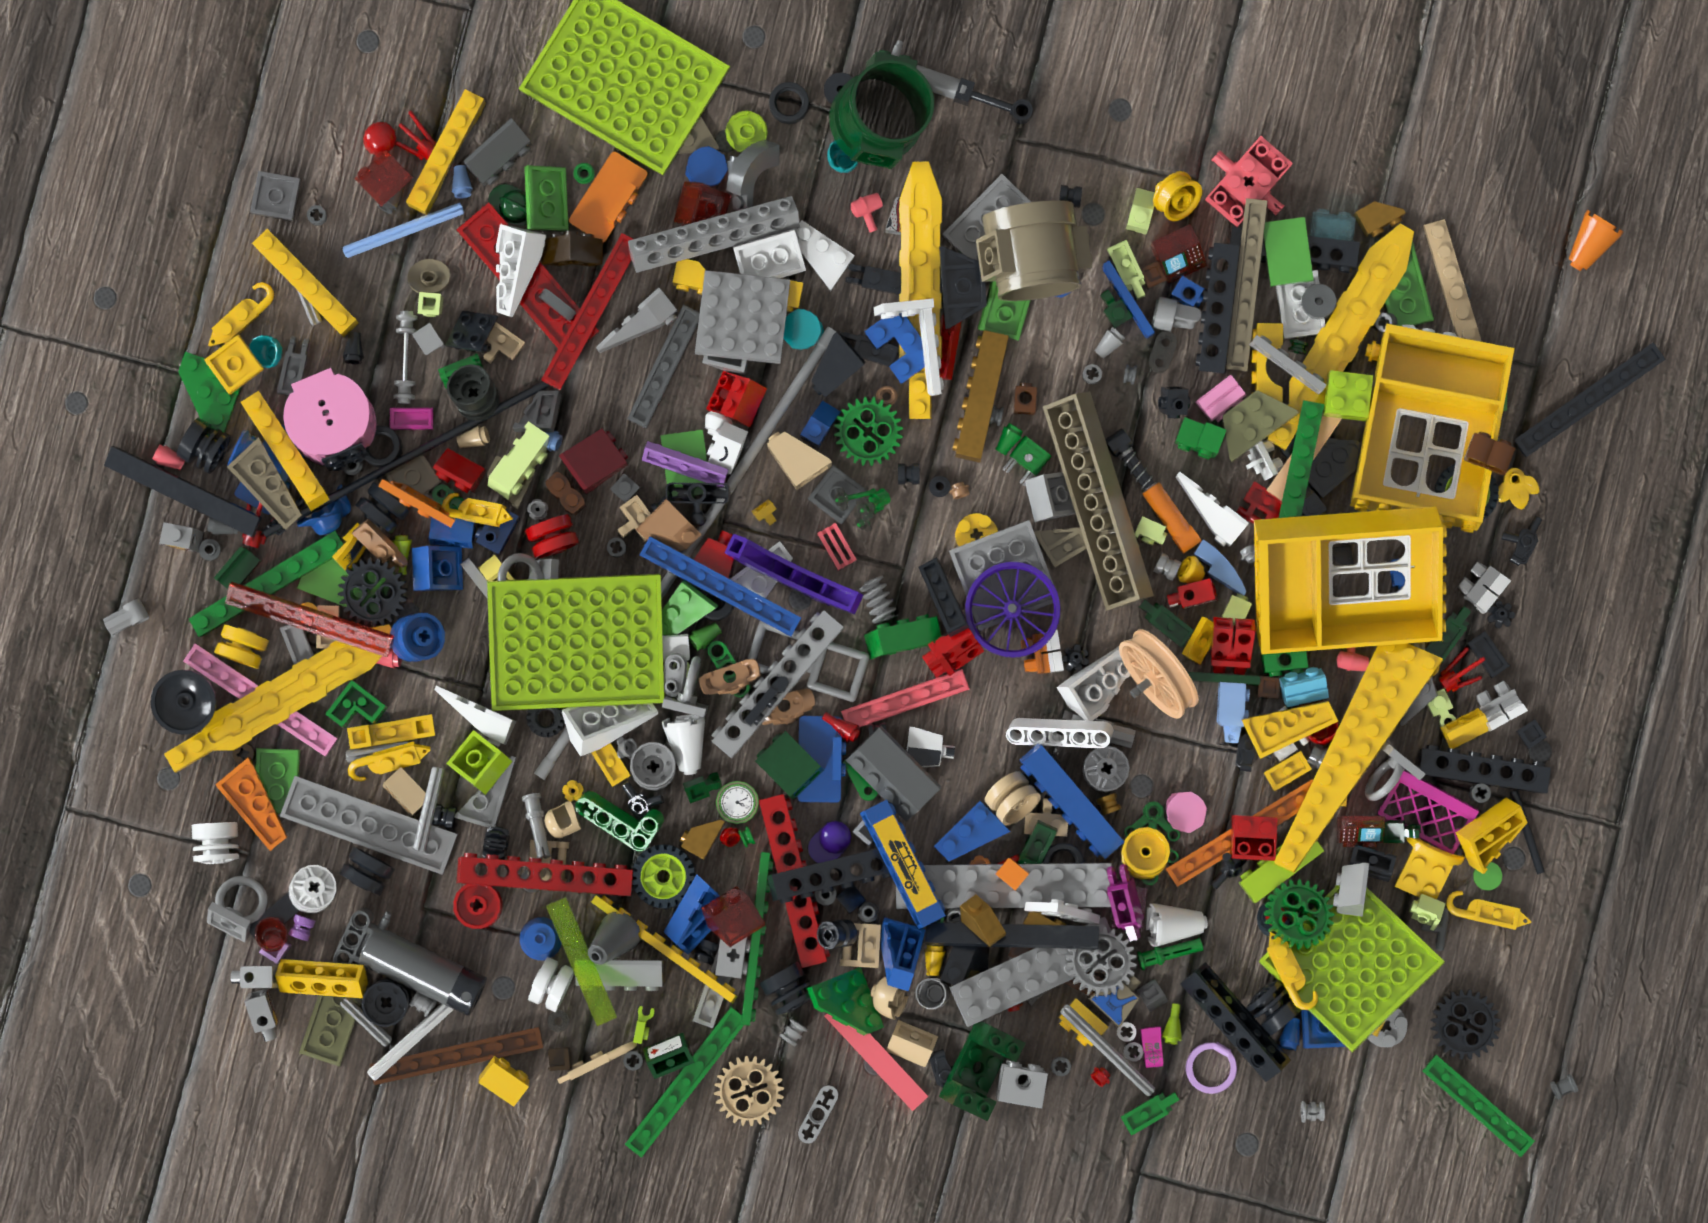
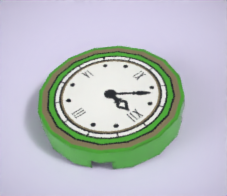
M730 782L724 785L718 792L716 799L717 810L720 816L730 823H745L752 819L757 812L759 806L758 795L754 788L745 782Z

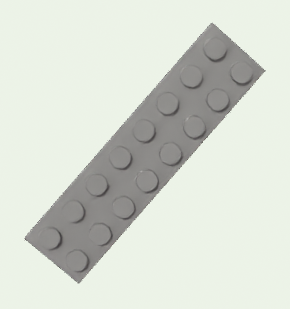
M294 776L280 817L441 875L444 873L458 835L431 825L426 850H415L413 845L419 820Z
M1105 917L1100 918L1099 924L1089 923L1085 925L1099 926V932H1103L1104 927H1106L1107 933H1111ZM1099 944L1100 951L1109 949L1107 944ZM1034 948L949 987L966 1026L969 1027L1076 978L1075 976L1069 977V972L1073 969L1066 968V964L1071 963V961L1066 960V956L1073 954L1067 948ZM1113 950L1106 958L1117 953V951ZM1089 956L1080 958L1083 964L1092 962ZM1106 958L1102 961L1098 959L1097 965L1100 963L1104 965ZM1096 966L1087 970L1086 973L1093 970Z

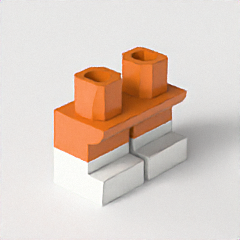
M1058 630L1055 631L1053 637L1044 647L1034 652L1035 659L1024 660L1025 672L1043 674L1062 672L1064 670L1061 651H1058L1060 650ZM1042 633L1033 634L1030 638H1026L1029 647L1041 640L1044 635ZM1021 640V649L1027 648L1025 641ZM1058 651V652H1052V653H1047V654H1041V653H1044V652Z

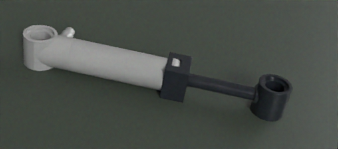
M897 40L891 55H900L903 45L902 41ZM917 65V69L929 82L932 92L954 99V102L968 106L970 99L1008 111L1013 121L1018 124H1025L1032 117L1033 108L1027 100L1020 99L1011 104L973 91L975 87V82L964 78L960 80ZM1024 107L1028 113L1025 116H1019L1016 110Z

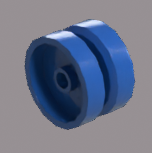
M428 613L404 616L394 623L390 632V645L393 652L400 659L407 662L429 660L437 656L445 642V631L441 622L435 616Z

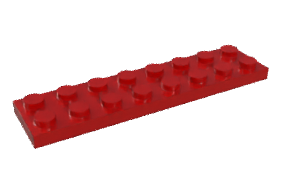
M488 202L456 230L500 281V273L496 272V265L500 264V253L496 252V243L500 224H508ZM539 261L519 304L553 344L559 348L576 315L571 321H568L538 296L546 288L576 312V315L580 308ZM596 327L594 328L588 341H590L595 335L599 333V330Z

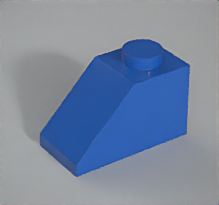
M822 401L807 422L800 437L819 448L841 411Z

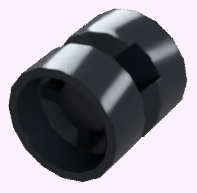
M848 919L826 921L821 923L817 929V940L824 949L849 947L857 939L856 926Z

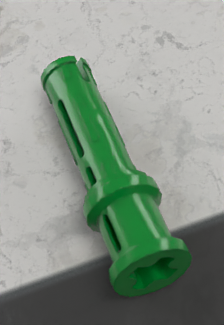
M1197 938L1165 948L1157 946L1153 950L1142 953L1138 951L1136 953L1141 970H1145V967L1155 964L1163 965L1166 960L1203 951L1201 939Z

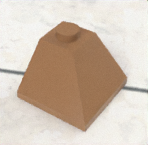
M667 499L636 529L646 540L652 537L678 552L687 550L702 535Z

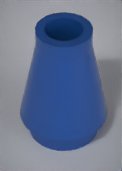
M1293 1018L1285 1025L1278 1040L1281 1048L1295 1051L1297 1046L1300 1045L1299 1019Z

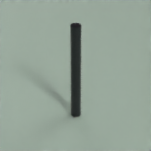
M1519 791L1510 792L1512 801L1521 806L1528 822L1522 831L1536 873H1544L1545 870Z

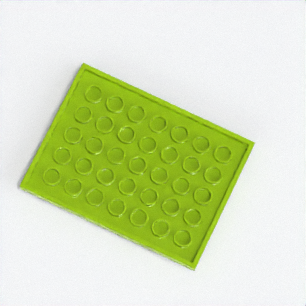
M573 0L520 85L519 90L664 176L730 70V66L618 0Z
M660 574L487 581L492 711L663 703L664 675Z

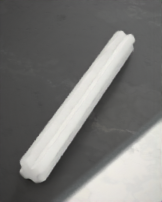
M440 1004L367 1071L368 1075L373 1080H377L451 1013L453 1009Z

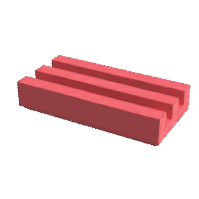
M836 523L817 533L838 571L857 561ZM832 530H835L851 559H846L831 533ZM827 534L843 561L842 564H839L823 535Z

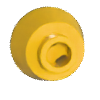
M1196 556L1186 557L1177 571L1179 581L1182 583L1201 581L1205 575L1204 566Z

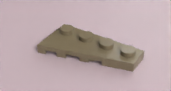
M258 437L227 467L283 528L287 530L302 514L261 439Z

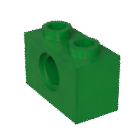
M1306 651L1261 654L1263 674L1269 673V677L1281 676L1282 671L1289 670L1297 674L1303 673V669L1308 668ZM1281 654L1289 656L1290 663L1287 666L1279 662Z

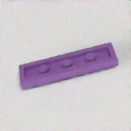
M647 441L642 461L705 483H725L729 470ZM717 485V487H719V488H723V486H724V485Z

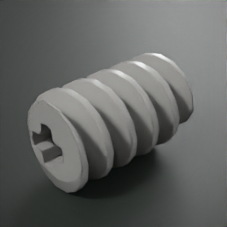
M883 575L865 582L860 588L861 592H867L863 599L870 600L866 607H873L869 614L877 615L872 620L873 623H882L899 616L892 615L896 607L888 606L893 602V599L885 598L890 594L889 591L882 590L887 584L879 583L884 578Z

